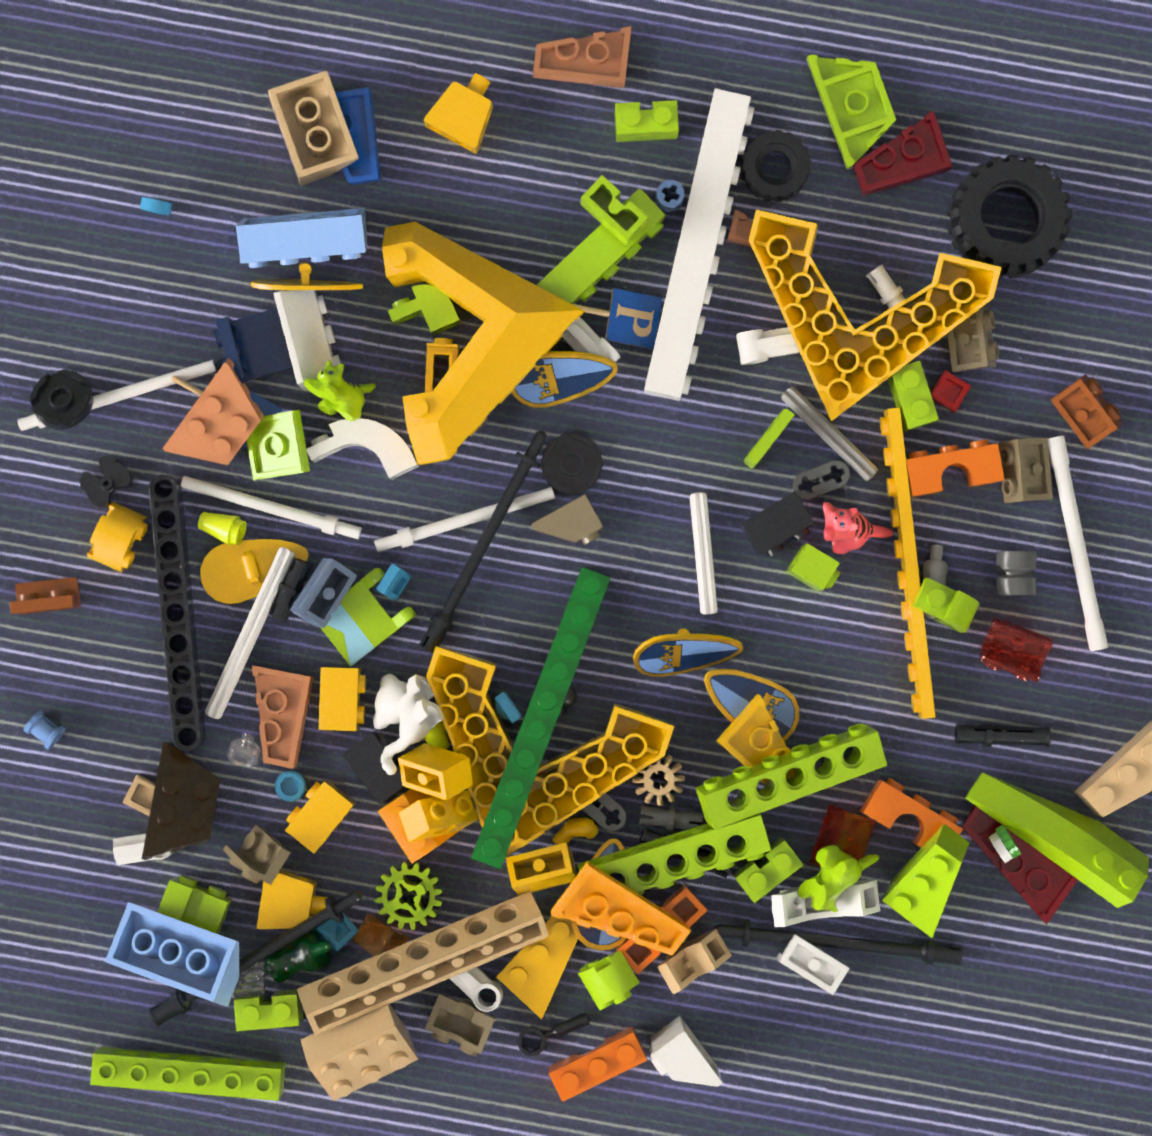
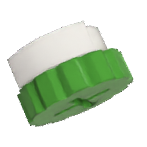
M1003 824L995 829L996 832L989 836L994 848L1005 863L1022 854Z

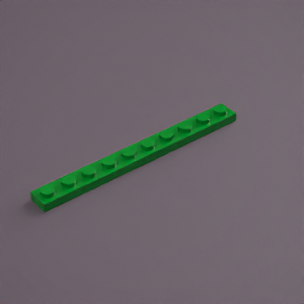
M584 567L580 570L472 853L471 859L499 870L502 867L611 579L610 577Z

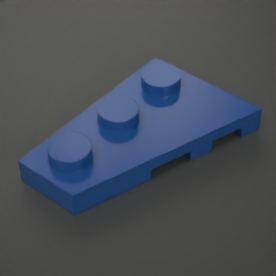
M367 87L335 92L359 158L342 169L350 185L381 181L372 90Z

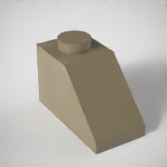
M586 495L575 499L531 524L535 532L573 543L582 540L584 545L600 537L598 531L603 529Z

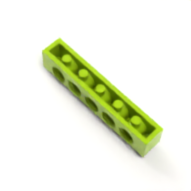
M855 724L850 726L847 732L839 735H825L819 739V742L812 745H798L785 755L768 756L758 765L752 767L741 766L734 769L733 774L728 776H716L705 780L703 785L695 787L705 821L716 830L887 766L878 731L867 724ZM852 746L851 755L843 758L845 750ZM824 757L823 765L815 769L816 761ZM792 768H796L795 775L791 779L786 780L787 772ZM767 778L766 786L761 790H757L759 781ZM738 789L737 797L732 801H728L729 793Z
M759 813L716 830L707 823L588 860V862L608 875L612 873L622 874L621 883L638 894L643 895L646 889L657 887V889L668 888L674 885V881L686 877L688 880L702 877L705 874L704 871L710 869L725 870L735 865L734 862L739 860L754 861L764 857L765 852L771 851L761 814ZM734 835L742 836L739 846L735 848L727 846L730 837ZM702 845L712 846V851L708 856H697V851ZM673 854L682 855V861L677 866L667 865L668 858ZM587 861L577 864L579 872ZM648 863L653 866L652 871L648 875L641 876L637 874V869L640 865Z
M100 1047L93 1053L90 1085L279 1101L283 1095L286 1062Z

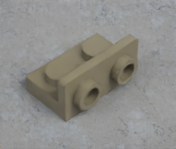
M988 306L981 307L947 333L952 372L996 367V360L999 359V348L997 342L993 341L992 329H995V317L993 312L989 311Z
M1026 438L1000 442L999 452L1005 479L1002 481L1004 503L1053 499L1048 438Z
M257 824L245 837L240 850L227 844L223 849L230 857L229 863L243 871L241 873L242 876L254 883L262 880L270 885L291 853L265 828Z

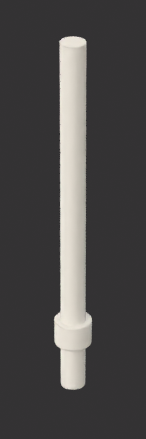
M184 476L181 482V488L321 528L323 533L330 535L338 533L355 539H359L361 534V527L341 522L335 516L328 514L325 517L188 476Z
M552 487L516 497L507 513L555 499ZM498 503L411 530L409 527L397 530V534L374 540L377 552L400 545L402 548L414 545V541L490 519Z

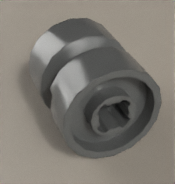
M1036 551L996 552V570L1001 572V575L996 578L997 596L1037 595V578L1032 575V572L1037 569Z

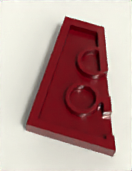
M934 110L925 115L924 119L915 125L903 130L899 136L887 144L884 143L854 164L853 169L862 196L952 169V163Z

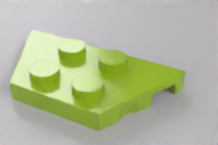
M818 55L807 56L809 68L846 169H850L895 123V114L876 62L862 60L854 62L846 58L836 57V59L820 58Z

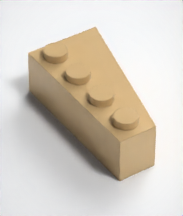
M1152 720L1074 791L1094 815L1105 817L1152 791Z

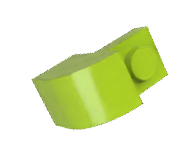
M427 284L412 286L411 288L416 298L411 301L409 297L400 299L392 304L393 309L388 310L394 326L423 314L432 336L461 324L450 298L436 287Z
M924 578L912 607L935 617L933 620L959 633H967L979 602L961 591H955L930 578Z

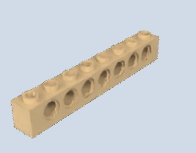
M531 891L300 987L297 989L313 1033L317 1035L544 939L549 934L543 916Z

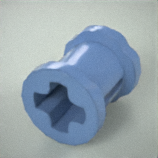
M675 180L662 182L657 189L656 195L658 207L663 212L671 213L672 211H677L682 206L684 198L682 185ZM674 191L675 199L666 202L664 200L665 194Z
M41 709L30 719L24 728L27 734L31 733L45 744L44 748L50 750L59 741L66 730L64 726L58 727L49 720Z

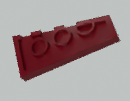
M974 806L960 826L1043 923L1047 925L1078 879L1010 830L1008 831L1022 854L1005 863L989 839V836L996 832L995 829L1002 824L977 806Z

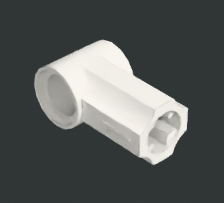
M580 317L577 321L574 320L562 333V338L575 352L601 355L615 362L620 358L618 352L603 337L599 338Z
M788 327L769 331L757 329L736 334L741 365L757 364L768 361V358L800 353Z
M146 833L113 839V853L117 865L154 859L162 860L173 855L175 852L170 853L169 851L152 856L151 859L143 860L141 858Z
M479 967L449 978L473 1000L475 1006L481 1011H493L503 999V989L500 984L491 980ZM482 989H492L496 993V1001L490 1004L485 1003L480 997Z

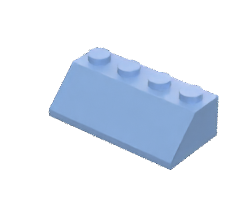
M365 208L243 218L236 225L240 263H249L250 268L268 266V261L280 260V265L299 263V258L311 257V262L329 261L332 255H342V259L361 258V253H365L367 250Z
M128 902L105 962L228 1007L239 979V942Z

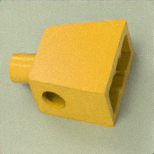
M474 73L467 87L458 82H452L423 120L425 127L477 154L493 109L492 101L484 97L490 81Z
M280 870L271 885L263 881L256 929H291L311 917L312 914H316L326 908L325 899L328 897L315 896L316 881Z

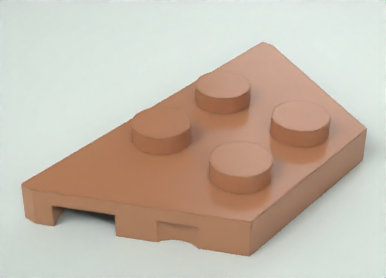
M228 358L162 448L163 450L228 465L264 415L257 403L251 399V393L245 382H240L233 369L235 365L231 359Z

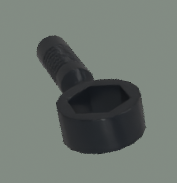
M586 1013L554 1025L550 1031L545 1033L538 1027H526L519 1034L518 1047L525 1055L536 1056L543 1051L547 1038L551 1036L560 1037L590 1025ZM534 1032L541 1037V1045L530 1051L522 1045L523 1035Z

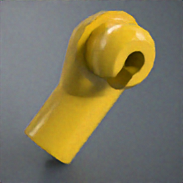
M587 817L570 818L552 838V841L557 845L565 842L568 844L573 837L593 839L598 834V826L594 824L592 819Z

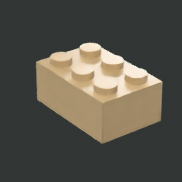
M390 1004L317 1035L313 1033L301 1039L310 1071L333 1101L346 1097L350 1093L418 1060L409 1031Z

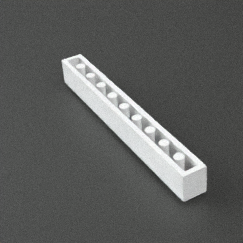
M714 89L643 393L680 401L682 394L688 395L692 377L686 376L689 364L695 365L699 348L698 346H693L696 334L702 335L706 318L705 316H700L703 304L709 305L713 288L712 286H707L710 274L716 275L720 258L714 256L717 244L723 245L727 228L721 226L724 214L730 215L734 198L728 196L731 184L737 185L741 167L735 166L738 154L744 155L748 137L742 136L744 125H751L755 107L749 106L750 96Z

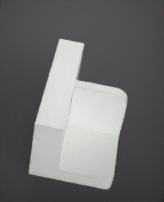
M796 934L790 940L783 954L779 952L777 956L780 963L834 995L849 970L848 966Z

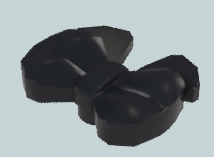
M112 456L99 458L100 468L105 475L100 480L89 472H84L80 479V488L85 491L88 499L100 508H106L110 505L111 493L115 492L116 489H127L131 487L133 482L130 471L120 464L116 457Z

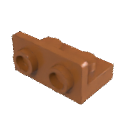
M1084 374L1073 384L1054 396L1051 401L1088 450L1118 429L1122 424L1120 420L1122 416L1112 402L1108 404L1101 395L1103 389L1097 380L1093 377L1089 379Z
M71 577L18 583L15 585L17 601L9 602L10 612L15 615L81 608L78 578Z

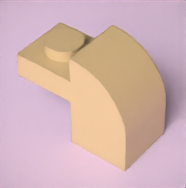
M714 929L680 946L673 956L668 954L666 960L657 967L674 994L682 991L697 977L717 969L732 955L717 929Z

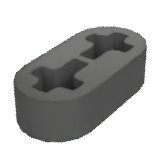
M838 460L822 464L797 475L793 480L792 490L802 500H809L844 486L848 482L850 477L849 468L845 463ZM832 466L836 470L843 471V475L839 477L840 483H836L834 479L824 482L822 477L831 472L830 467ZM806 477L807 481L818 479L819 484L811 488V494H807L805 490L800 491L798 488L802 484L801 478Z
M607 793L597 799L601 803L598 807L591 803L582 809L608 831L619 830L626 822L624 808ZM605 806L611 812L615 809L619 810L618 818L620 822L617 824L611 822L608 825L605 822L607 816L601 811L602 807Z

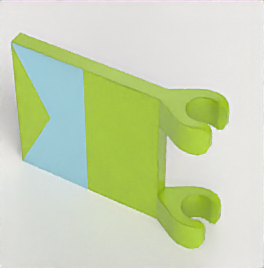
M381 568L373 569L351 587L336 611L330 614L331 619L326 627L321 628L350 667L416 616L415 611L409 606L391 618L369 590L384 577L385 573Z

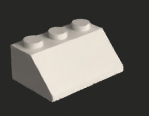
M315 290L279 291L273 294L297 385L306 391L308 389L303 381L306 378L317 380V374L328 360L332 362V366L341 363L339 355L333 356L330 344L335 343L331 325L325 326L322 315L328 313L323 295L318 296Z
M680 1015L650 1037L652 1046L649 1049L652 1057L651 1061L662 1076L667 1073L675 1081L716 1087L723 1083L716 1063Z

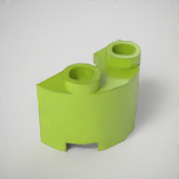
M621 950L601 960L597 959L585 964L579 969L580 972H578L599 1010L610 1006L614 1002L617 1005L632 996L630 990L640 983Z

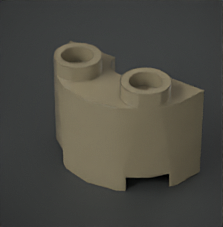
M439 994L425 1029L433 1032L431 1036L434 1039L443 1043H449L450 1039L461 1044L459 1049L462 1052L477 1056V1053L481 1054L496 1017L485 1014L486 1012L479 1010L475 1004L466 1000L459 999V1001H456L447 994Z

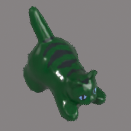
M312 930L268 956L264 964V970L272 975L277 983L288 980L299 971L315 972L322 970L330 964L331 957L327 952L330 950L331 944L325 941L320 942L318 933Z

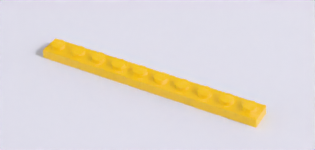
M891 408L884 411V417H880V431L882 436L886 435L888 447L883 448V458L885 466H890L891 478L887 479V492L889 497L894 498L895 509L890 510L892 528L897 527L898 540H894V553L896 559H901L902 571H897L899 589H904L905 601L901 602V614L903 620H908L909 632L904 633L906 651H911L912 663H908L910 682H915L916 694L911 695L912 709L914 713H918L921 719L936 718L924 613L912 607L920 589V578L900 408Z

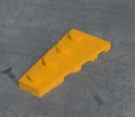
M588 861L551 909L553 917L559 919L564 917L576 921L578 925L587 928L591 926L606 931L608 935L617 938L621 936L633 940L635 944L672 956L691 932L687 924Z

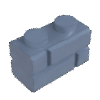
M322 558L290 611L314 627L325 628L331 619L330 614L336 611L357 575L334 559Z

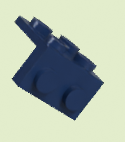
M277 308L237 320H232L229 317L215 320L218 328L214 330L215 340L219 348L223 347L226 359H222V365L228 358L231 359L235 365L233 369L241 383L293 368Z

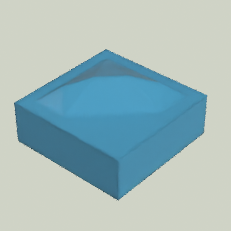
M392 563L376 590L396 601L409 582L411 574Z
M502 692L493 699L496 713L501 719L512 724L521 718L522 714L506 692Z
M344 913V921L341 923L330 919L314 930L323 941L331 944V949L334 953L338 952L360 931Z

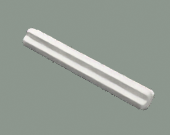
M698 492L690 495L700 612L703 615L717 613V600L707 495L704 492Z

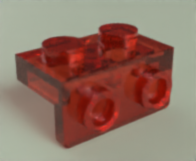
M994 617L980 647V661L993 670L1003 669L1011 672L1020 680L1039 682L1041 668L1051 649L1053 639Z
M830 805L823 819V825L817 842L814 845L810 863L821 868L816 860L817 852L829 845H837L841 851L850 854L857 860L863 858L876 821Z

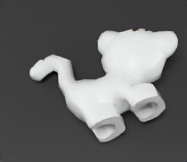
M387 674L381 678L380 689L375 699L374 728L383 729L389 724L400 723V738L385 746L380 757L382 768L388 775H393L397 772V767L392 760L394 755L404 751L410 745L420 742L438 722L444 719L439 706L429 701L434 697V694L427 679L423 676L414 675L408 679V683L398 680L393 674Z

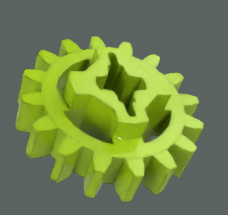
M403 861L401 870H398L393 865L390 867L391 876L383 873L381 879L385 882V885L376 886V890L381 892L382 896L377 897L375 903H383L384 907L379 911V914L388 913L390 915L387 921L388 924L397 920L399 921V929L402 930L405 923H409L411 930H415L417 921L426 926L428 924L427 915L436 917L437 912L433 909V906L442 905V901L437 899L436 895L441 894L443 888H435L434 884L437 883L439 877L430 878L428 876L431 870L430 867L421 871L419 870V862H416L413 868H409L407 861ZM405 875L417 876L422 881L418 883L409 881ZM392 882H394L397 889L396 895L389 900V888ZM403 888H406L409 892L413 890L416 892L413 903L409 899L405 901L402 899L405 893ZM429 891V904L424 909L421 902L422 895ZM400 908L409 910L413 916L402 915L396 910Z

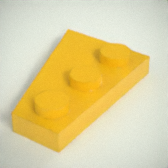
M759 694L751 700L716 740L743 766L752 767L762 763L761 761L768 756H782L790 753L789 747L786 746L775 721L771 718L765 707L766 704ZM792 768L787 772L786 780L791 779L795 775L796 768ZM767 778L761 780V782L765 786L767 784Z
M551 916L545 922L549 936L522 947L496 975V978L540 1019L545 1014L578 940L572 927V920L564 917L559 919Z

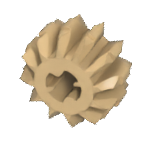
M671 755L665 758L664 763H661V759H659L655 763L650 764L646 769L639 771V773L643 774V777L636 776L632 778L633 783L644 784L635 790L637 795L644 793L646 790L648 791L644 799L646 803H650L653 795H656L657 805L662 806V795H666L668 801L672 803L674 797L670 791L674 790L677 793H682L683 789L675 785L674 782L685 781V776L673 774L679 771L682 766L680 763H677L669 768L673 759ZM658 771H663V777L667 780L665 785L662 786L659 783V787H654V781L650 778L652 773L655 772L658 775Z

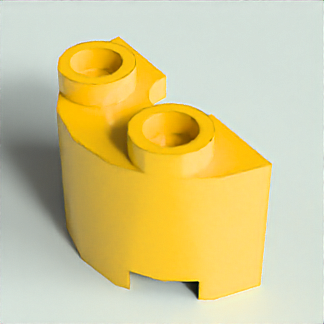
M112 502L109 505L107 515H102L90 539V543H93V546L87 553L88 558L121 573L124 568L129 569L135 558V552L131 551L135 540L141 541L147 532L148 524L145 523L147 516Z

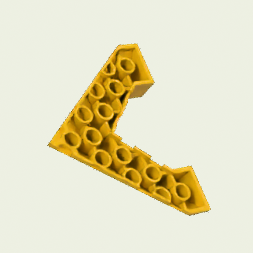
M756 210L749 236L751 247L831 421L994 298L1001 267L939 253L933 280L930 285L854 330L811 258L818 231L816 223Z
M417 222L385 227L382 244L385 273L387 279L394 287L426 282L447 295L450 300L483 321L481 327L433 391L403 396L406 426L418 465L450 460L458 451L457 448L468 436H472L485 422L488 414L498 403L501 404L536 366L535 363L543 354L546 355L563 336L562 333L571 323L579 319L584 310Z
M436 646L426 678L436 703L443 714L444 719L442 721L452 743L453 751L469 756L473 785L467 789L470 797H472L480 824L483 827L514 746L488 695L497 664L470 654ZM615 703L605 733L540 764L505 858L591 804L614 787L633 777L645 767L664 757L674 725Z

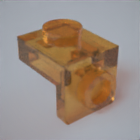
M368 913L352 940L371 955L376 956L405 944L408 941V937L403 933L395 931L375 915Z

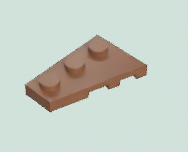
M632 26L623 27L621 31L605 33L602 31L593 33V36L579 39L571 37L536 44L533 78L625 88Z
M252 665L257 693H255L256 705L259 707L260 715L259 730L263 763L296 769L314 677Z

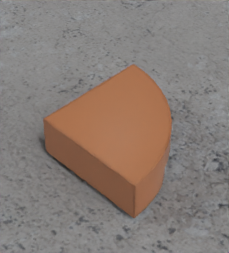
M737 210L734 211L727 241L751 247L749 236L753 223L744 213Z

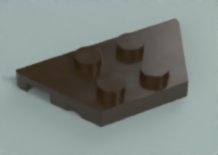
M164 741L141 859L143 860L151 859L152 856L169 851L170 853L176 852L190 845L197 846L207 843L211 836L220 779L173 745Z

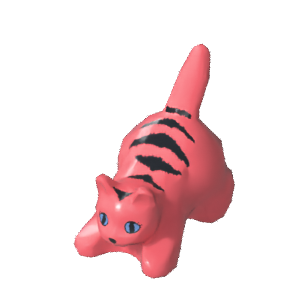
M829 502L823 503L825 515L824 539L825 541H832V550L836 554H846L849 551L860 549L870 537L887 538L894 534L893 530L870 524L868 519L857 508L839 509Z

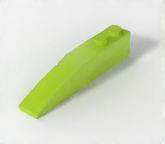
M983 772L979 775L965 798L1117 908L1134 902L1148 877L1149 857L1098 820Z

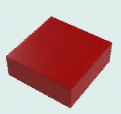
M944 370L930 393L933 401L955 413L971 385Z

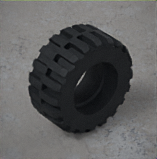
M1008 155L1005 159L997 156L991 158L985 164L981 163L961 182L952 196V203L948 207L947 216L950 217V222L947 224L948 234H953L954 240L951 243L955 251L961 250L963 253L961 258L1001 267L999 279L1003 276H1008L1009 279L1019 278L1022 274L1028 275L1036 271L1058 253L1063 246V240L1068 237L1070 227L1067 225L1072 219V209H1067L1070 197L1068 192L1063 193L1060 188L1063 184L1059 176L1053 179L1049 174L1050 167L1045 164L1039 167L1035 165L1036 159L1028 156L1024 160H1020L1018 155ZM998 190H1010L1021 194L1030 202L1034 209L1036 229L1032 236L1021 244L1008 245L994 239L984 227L981 217L982 205L989 195Z

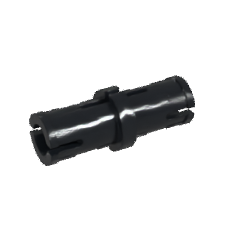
M293 558L284 581L279 585L280 590L269 611V615L287 622L291 613L290 609L302 591L301 588L312 567L311 564L302 559Z

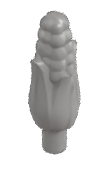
M931 545L930 560H926L923 565V580L924 578H930L942 585H946L948 565L945 561H942V545ZM924 612V615H925L927 618H929V619H934V618H935V617H933V616H931V615H929V614H927V613Z

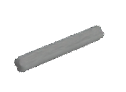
M789 387L782 394V400L865 481L870 480L877 473V467L795 387Z

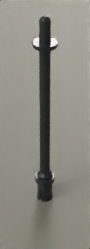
M537 431L524 455L519 452L516 453V457L521 459L514 475L442 610L437 612L436 615L432 614L430 617L432 622L419 643V646L424 647V649L434 653L435 647L440 646L447 631L452 630L454 626L452 624V615L532 466L536 468L541 466L535 459L547 438L544 431Z
M355 890L338 901H335L332 897L326 898V908L239 959V974L330 919L341 923L344 921L342 912L359 903L363 898L362 893ZM177 989L171 993V997L149 1009L150 1017L156 1025L160 1026L177 1014H185L190 1011L192 1002L200 997Z
M745 919L744 926L718 924L714 928L717 929L721 937L742 939L743 947L748 946L749 940L789 944L794 934L816 947L920 957L928 965H932L933 962L961 965L963 954L962 945L938 944L930 939H927L921 945L763 929L751 927L750 920Z

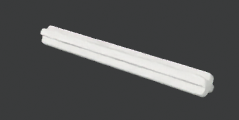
M280 547L205 709V714L209 717L220 719L280 590L279 585L284 581L295 557V553L287 548Z

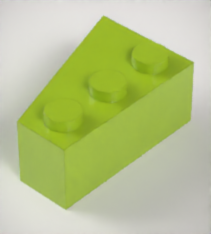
M943 824L890 880L882 901L933 938L970 842Z

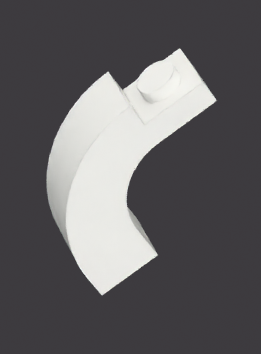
M360 418L356 421L343 419L333 422L329 426L334 436L329 438L327 434L312 440V446L306 449L311 461L314 463L348 447L359 446L370 449L377 454L391 480L419 467L412 451L397 433L387 426L369 419Z
M859 880L854 885L848 887L836 899L837 912L815 910L811 906V897L802 899L798 896L797 891L799 887L780 890V893L771 895L775 927H786L808 920L828 917L866 916L880 911L877 880Z

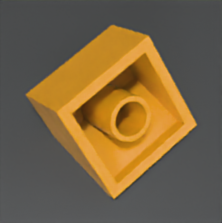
M409 789L377 812L413 864L457 832L408 842L399 812L418 800L435 797Z

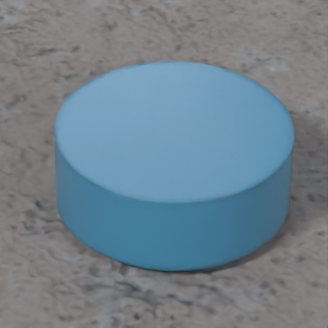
M142 197L140 208L143 211L169 216L172 203Z
M295 770L283 772L275 782L277 795L287 802L297 801L303 797L307 790L305 777Z

